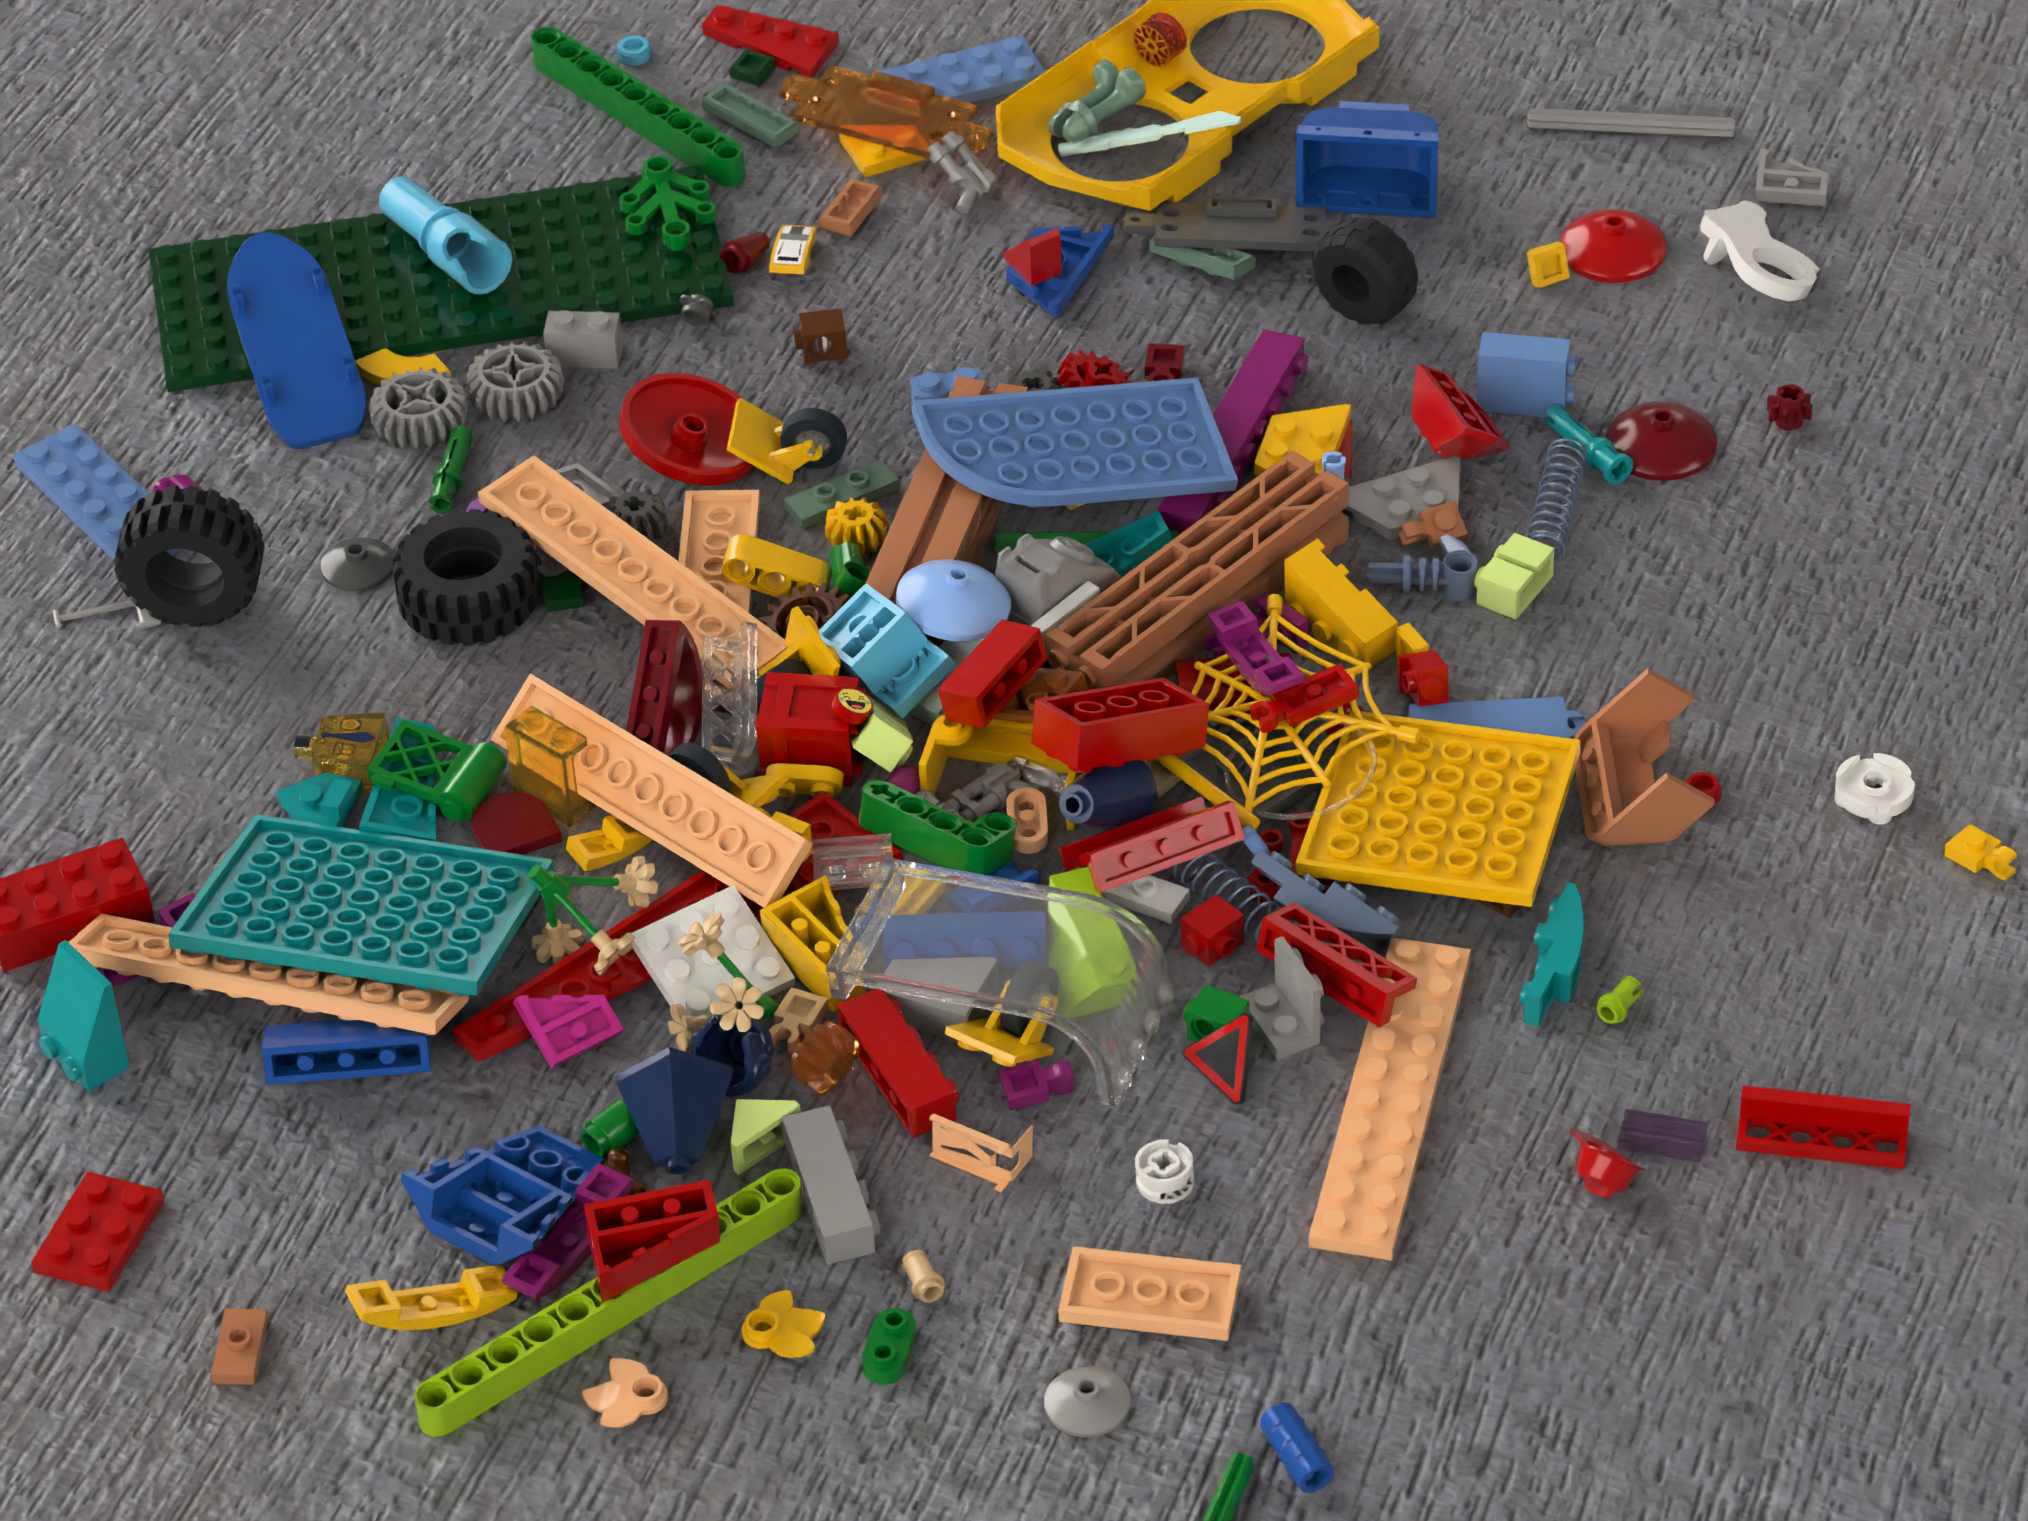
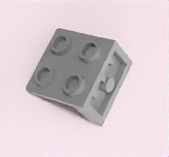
M1283 936L1274 940L1275 983L1239 996L1249 1000V1014L1253 1016L1252 1027L1276 1060L1320 1044V1026L1324 1024L1323 1015L1320 1010V998L1324 995L1321 981L1316 974L1311 975L1304 966L1303 958L1298 949L1291 948Z

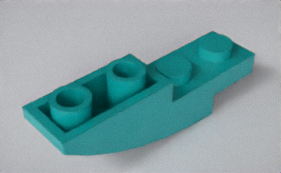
M1567 882L1561 895L1553 897L1546 923L1540 922L1535 932L1534 945L1538 946V960L1532 982L1526 981L1520 994V1004L1524 1005V1023L1537 1027L1543 1021L1553 1000L1567 1004L1570 1003L1579 980L1583 956L1584 919L1581 898L1574 883Z

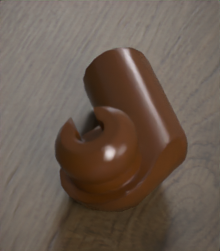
M620 1147L610 1149L608 1158L604 1160L603 1165L633 1179V1186L629 1195L647 1192L648 1185L631 1176L630 1165L628 1164L631 1158L630 1153Z

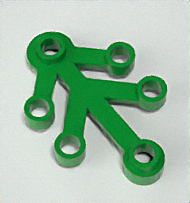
M665 156L648 158L641 170L642 180L629 192H625L620 196L621 211L629 214L625 222L626 230L631 235L644 234L647 231V220L661 208L665 220L662 226L663 242L672 251L684 250L691 241L690 225L685 220L679 219L676 206L695 213L696 221L699 223L709 224L716 220L715 204L707 201L710 198L709 183L676 173L675 166ZM670 185L689 191V196L671 190ZM655 187L656 193L641 206V198Z

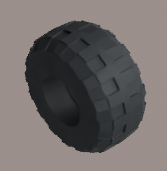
M1349 218L1332 228L1316 245L1312 258L1315 283H1317L1322 297L1329 302L1335 311L1344 315L1343 317L1357 321L1360 324H1383L1399 314L1415 296L1418 283V268L1415 265L1414 255L1408 249L1407 243L1403 238L1399 237L1389 226H1385L1373 219Z

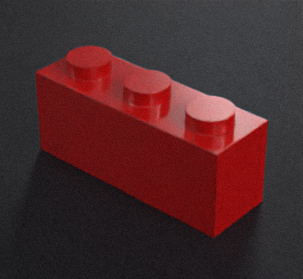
M1001 620L937 689L946 720L985 729L1048 659L1040 628Z

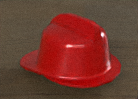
M1571 1129V1134L1581 1142L1576 1172L1584 1179L1585 1187L1589 1192L1603 1198H1609L1614 1192H1624L1639 1170L1646 1172V1169L1635 1165L1620 1151L1604 1141L1581 1130Z

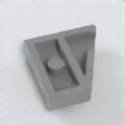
M1760 148L1755 201L1772 204L1787 203L1805 206H1826L1829 173L1816 168L1806 167L1801 162L1791 158L1785 164L1772 159L1770 150Z

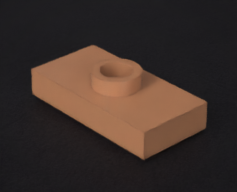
M851 178L819 218L820 228L851 237L883 197L882 187Z
M225 1308L211 1371L213 1384H256L269 1320L267 1309Z

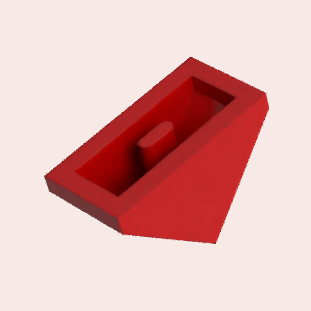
M1058 228L1038 235L1004 252L1003 256L1031 286H1034L1062 274L1060 232Z

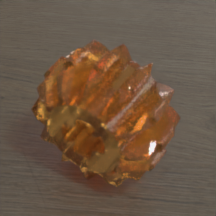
M830 1020L823 1025L818 1023L814 1026L812 1032L809 1034L805 1033L801 1043L796 1044L797 1052L790 1059L793 1064L791 1071L805 1086L815 1089L819 1093L825 1092L827 1089L833 1090L838 1082L846 1080L848 1072L855 1068L853 1063L860 1055L858 1051L859 1042L854 1038L853 1034L839 1024H835Z

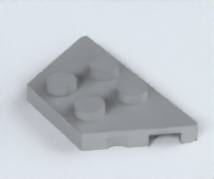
M1451 456L1450 458L1350 486L1349 506L1345 509L1353 513L1354 521L1363 526L1373 528L1381 536L1389 540L1399 538L1398 532L1403 531L1402 524L1419 520L1418 515L1421 510L1455 501L1459 510L1461 458Z

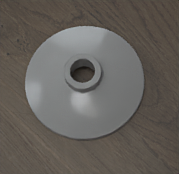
M1078 1367L1063 1372L1049 1384L1044 1396V1408L1050 1422L1062 1432L1077 1437H1096L1113 1431L1124 1422L1131 1407V1396L1125 1382L1115 1373L1099 1367Z

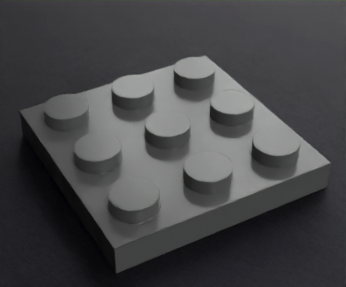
M1242 718L1234 720L1248 729L1258 741L1259 728ZM1228 725L1218 730V732L1229 736L1245 749L1254 761L1256 748L1247 736ZM1276 729L1268 732L1266 741L1288 735L1285 730ZM1299 732L1298 735L1304 743L1307 737ZM1211 735L1206 737L1205 743L1224 755L1236 767L1247 786H1249L1252 769L1242 755L1225 741ZM1312 741L1308 746V750L1314 757L1319 746ZM1293 742L1275 745L1264 750L1263 758L1278 752L1297 748ZM1202 748L1190 750L1186 755H1177L1179 759L1243 807L1245 806L1246 798L1239 782L1230 769L1216 756ZM1326 751L1322 752L1318 761L1323 771H1325L1332 757ZM1302 755L1281 758L1261 766L1259 777L1283 767L1307 762ZM1312 769L1282 774L1259 784L1255 799L1278 785L1317 776ZM1322 783L1307 784L1281 791L1256 806L1252 814L1260 819L1259 825L1323 785Z

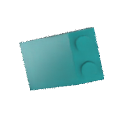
M67 940L62 941L57 948L38 1017L41 1038L38 1039V1042L47 1058H55L71 1081L78 1080L90 1092L130 1068L112 983Z

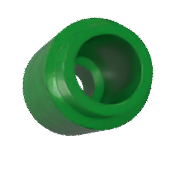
M617 1099L585 1123V1128L580 1132V1137L588 1151L602 1157L604 1155L608 1156L609 1150L614 1147H623L638 1136L640 1132L626 1103Z

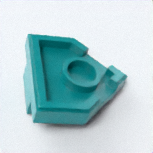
M326 772L275 792L277 802L282 810H285L290 820L343 827L364 788L362 779Z

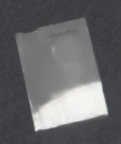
M891 833L812 839L814 881L826 875L830 883V890L895 885Z

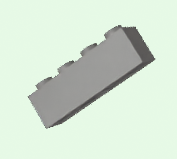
M830 1105L782 1116L784 1144L793 1170L800 1177L802 1196L826 1265L875 1253L874 1236L880 1234L879 1221L875 1210H867L866 1204H869L868 1190L864 1179L858 1181L855 1174L859 1173L858 1164L853 1149L846 1151L845 1145L848 1144V1138L843 1120H835Z

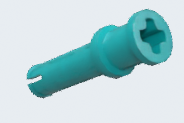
M1560 404L1553 405L1546 411L1545 414L1549 417H1544V422L1556 430L1563 438L1573 439L1582 444L1587 451L1585 463L1591 468H1598L1608 483L1612 485L1619 484L1630 475L1633 468L1632 459L1626 454L1618 453L1609 439L1596 437ZM1569 442L1584 455L1582 449L1577 444Z

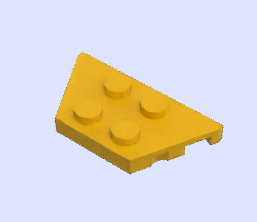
M1342 404L1272 415L1254 462V474L1259 476L1273 464L1281 463L1282 458L1293 450L1315 463V472L1320 475L1322 473V456L1331 451L1339 452L1351 418V405Z

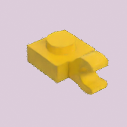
M1969 824L1945 844L1944 856L1974 873L1985 868L1997 878L2005 881L2016 873V868L2010 866L2009 863L2017 857V853L2009 847L2002 846V841L1972 824Z

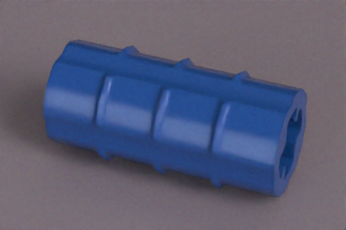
M1283 1402L1269 1408L1260 1418V1428L1269 1440V1445L1278 1454L1279 1461L1283 1462L1288 1469L1289 1476L1295 1480L1301 1491L1305 1493H1312L1324 1488L1334 1477V1467L1326 1457L1325 1450L1320 1448L1316 1442L1315 1435L1305 1425V1419L1299 1416L1294 1406L1290 1403Z

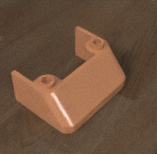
M1649 668L1585 723L1574 737V739L1581 740V752L1575 773L1585 834L1589 840L1602 847L1669 843L1679 838L1690 825L1715 805L1714 798L1667 772L1655 782L1652 763L1659 756L1664 755L1670 747L1671 732L1669 722L1695 700V696L1693 693Z

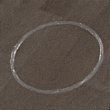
M1317 718V719H1315V720L1330 721V720H1326V719H1322V718ZM1340 723L1341 725L1346 726V727H1347V726H1350V725H1348V724ZM1256 728L1251 731L1253 736L1259 734L1260 729ZM1362 729L1355 730L1360 736L1366 734ZM1243 737L1237 744L1242 747L1249 741L1248 737ZM1368 739L1365 741L1371 753L1369 772L1362 784L1343 800L1326 808L1307 813L1278 814L1262 811L1254 808L1252 813L1277 820H1300L1324 815L1348 804L1367 787L1375 773L1377 752L1372 740ZM1232 749L1227 757L1231 763L1237 753L1235 749ZM1224 765L1223 780L1226 790L1232 799L1244 807L1245 802L1236 795L1231 787L1229 780L1230 769Z

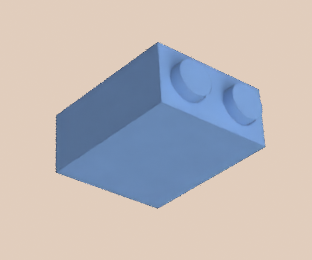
M1482 332L1478 353L1477 403L1485 412L1535 417H1549L1545 414L1546 411L1556 404H1560L1566 410L1567 404H1574L1575 383L1569 382V376L1574 377L1576 370V355L1570 354V339Z

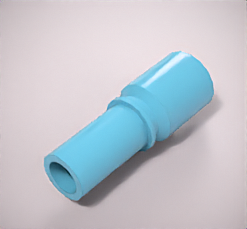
M406 176L390 180L382 189L379 197V207L383 214L416 239L421 249L428 255L431 261L467 291L474 294H486L504 282L511 269V250L506 243L473 217L461 213L458 209L451 206L446 207L415 181Z

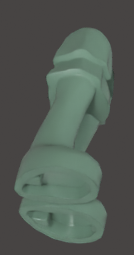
M1101 60L1093 69L1096 87L1086 96L1073 102H1066L1062 108H1059L1048 123V131L1056 137H1064L1073 143L1088 138L1090 133L1098 132L1097 124L1101 120L1134 105L1144 97L1146 93L1144 81L1132 68H1125L1119 73L1113 63L1108 60Z

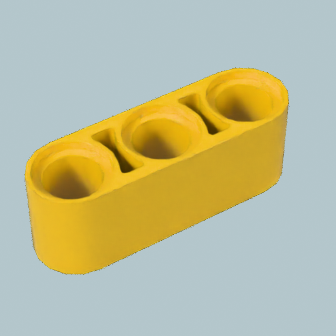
M746 534L735 535L729 540L722 566L723 575L727 580L779 598L780 594L791 598L792 589L795 586L799 589L800 593H804L808 583L813 585L815 591L819 589L822 583H826L829 588L832 577L831 567L826 562Z

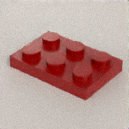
M87 1171L32 1259L31 1263L34 1273L110 1292L164 1203L162 1190Z

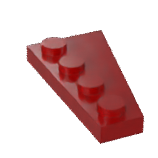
M716 5L702 23L703 35L735 49L745 47L753 52L773 57L777 61L778 68L787 72L795 69L801 72L803 79L810 82L839 44L838 32L799 24L790 20L764 16L759 13L742 11L729 6Z

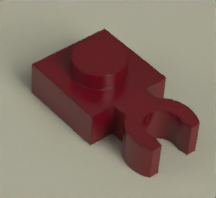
M1149 343L1145 361V378H1147V382L1181 379L1185 358V345Z

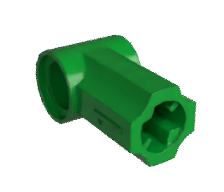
M846 541L841 545H834L829 553L833 585L830 591L837 586L843 595L848 594L851 598L857 589L866 583L871 571L864 565L859 545Z

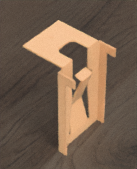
M934 1113L929 1118V1120L933 1121L932 1152L929 1157L997 1184L994 1190L1002 1192L1032 1158L1033 1125L1010 1148L1008 1143ZM941 1145L966 1149L978 1158L941 1147ZM978 1145L987 1147L999 1155H1005L1013 1158L1019 1151L1018 1164L1012 1171L996 1166V1154L990 1156Z

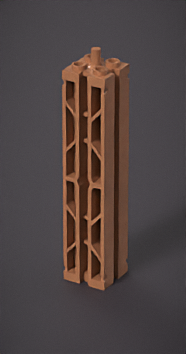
M957 376L953 385V391H950L948 398L1026 392L1028 387L999 383L995 390H989L985 380ZM925 448L866 583L897 605L896 591L900 579L905 573L920 564L933 560L953 559L979 566L1005 502L982 495L956 481L938 466ZM923 633L938 648L944 642L943 639Z
M1292 450L1282 458L1281 463L1273 464L1063 621L1061 627H1055L1047 633L1046 653L1048 663L1050 664V667L1047 669L1084 672L1089 690L1154 678H1168L1177 671L1175 660L1193 659L1205 649L1204 637L1214 632L1208 620V613L1239 601H1243L1253 613L1259 608L1253 604L1255 598L1263 593L1269 595L1278 594L1285 588L1286 558L1317 538L1325 546V549L1322 551L1325 556L1329 555L1335 546L1339 547L1349 539V517L1341 513L1342 510L1349 506V483L1327 470L1319 475L1315 472V463Z

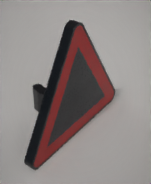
M1247 1013L1240 1015L1194 1042L1183 1051L1184 1057L1235 1104L1244 1103L1253 1026V1016Z

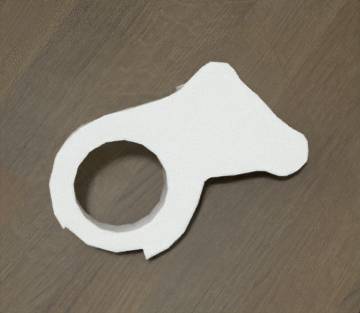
M1741 201L1733 206L1705 210L1700 228L1701 232L1709 237V242L1703 256L1708 265L1718 263L1729 254L1734 269L1740 278L1757 291L1772 298L1785 301H1798L1807 297L1817 278L1816 273L1820 269L1803 253L1770 236L1765 223L1767 214L1763 208L1749 201ZM1758 263H1765L1779 268L1794 280L1776 276L1762 268Z

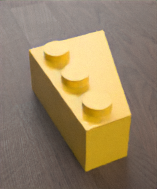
M1317 538L1285 559V603L1308 619V631L1319 642L1359 661L1369 662L1373 667L1396 651L1398 621L1366 588L1360 592L1346 578L1349 570L1342 563L1335 566L1322 553L1325 546Z

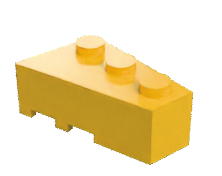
M826 875L760 910L761 926L790 971L813 994L828 998L829 1010L831 1012L837 1010V1004L865 994L863 960L849 927L845 925L840 906L833 897Z

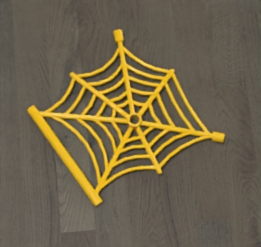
M1278 594L1268 596V618L1259 628L1260 632L1263 633L1269 626L1267 641L1276 651L1277 639H1279L1292 650L1325 668L1335 666V664L1323 660L1297 646L1278 632L1279 622L1289 631L1316 648L1355 665V667L1346 671L1354 682L1355 676L1362 673V687L1366 700L1381 723L1364 720L1355 699L1350 701V705L1356 718L1345 715L1343 705L1336 707L1337 713L1324 712L1299 723L1295 728L1289 727L1285 720L1279 722L1274 730H1285L1288 736L1266 741L1268 733L1259 731L1257 741L1248 729L1234 720L1224 717L1233 715L1249 721L1260 729L1259 720L1253 721L1251 715L1244 712L1250 711V706L1256 702H1271V695H1263L1252 686L1241 683L1246 680L1242 675L1235 678L1227 676L1238 671L1235 665L1221 672L1212 668L1229 660L1230 658L1227 653L1205 664L1200 661L1195 662L1194 667L1200 672L1191 694L1195 696L1198 694L1205 674L1216 679L1211 693L1205 700L1209 705L1216 697L1221 682L1230 686L1225 699L1214 711L1208 713V721L1211 720L1233 727L1247 736L1256 748L1253 761L1246 750L1229 736L1207 727V734L1229 744L1242 755L1252 769L1249 786H1247L1236 767L1224 755L1206 743L1205 748H1202L1216 756L1230 769L1245 795V806L1240 805L1177 756L1171 754L1157 756L1156 761L1214 805L1225 801H1234L1240 824L1243 827L1247 824L1252 825L1255 830L1260 824V819L1252 814L1256 806L1275 794L1293 787L1322 783L1324 787L1330 786L1331 782L1328 776L1335 762L1349 749L1369 739L1389 734L1397 736V740L1418 744L1421 737V729L1400 725L1399 728L1394 727L1379 711L1369 688V670H1371L1372 665L1369 662L1364 663L1315 640L1282 618L1283 599ZM1297 666L1306 677L1316 674ZM1235 689L1242 692V695L1232 707L1225 708L1231 701ZM1248 696L1256 699V701L1244 703ZM1317 718L1330 720L1316 728L1303 743L1298 733L1306 724ZM1340 723L1350 725L1329 735L1319 745L1313 757L1308 750V746L1320 733ZM1362 728L1375 731L1345 744L1331 757L1325 771L1318 764L1322 752L1335 739ZM1293 742L1297 748L1278 752L1263 758L1264 750L1275 745ZM1302 755L1307 762L1283 767L1259 777L1261 766L1281 758ZM1312 769L1317 776L1278 785L1255 799L1259 784L1282 774Z

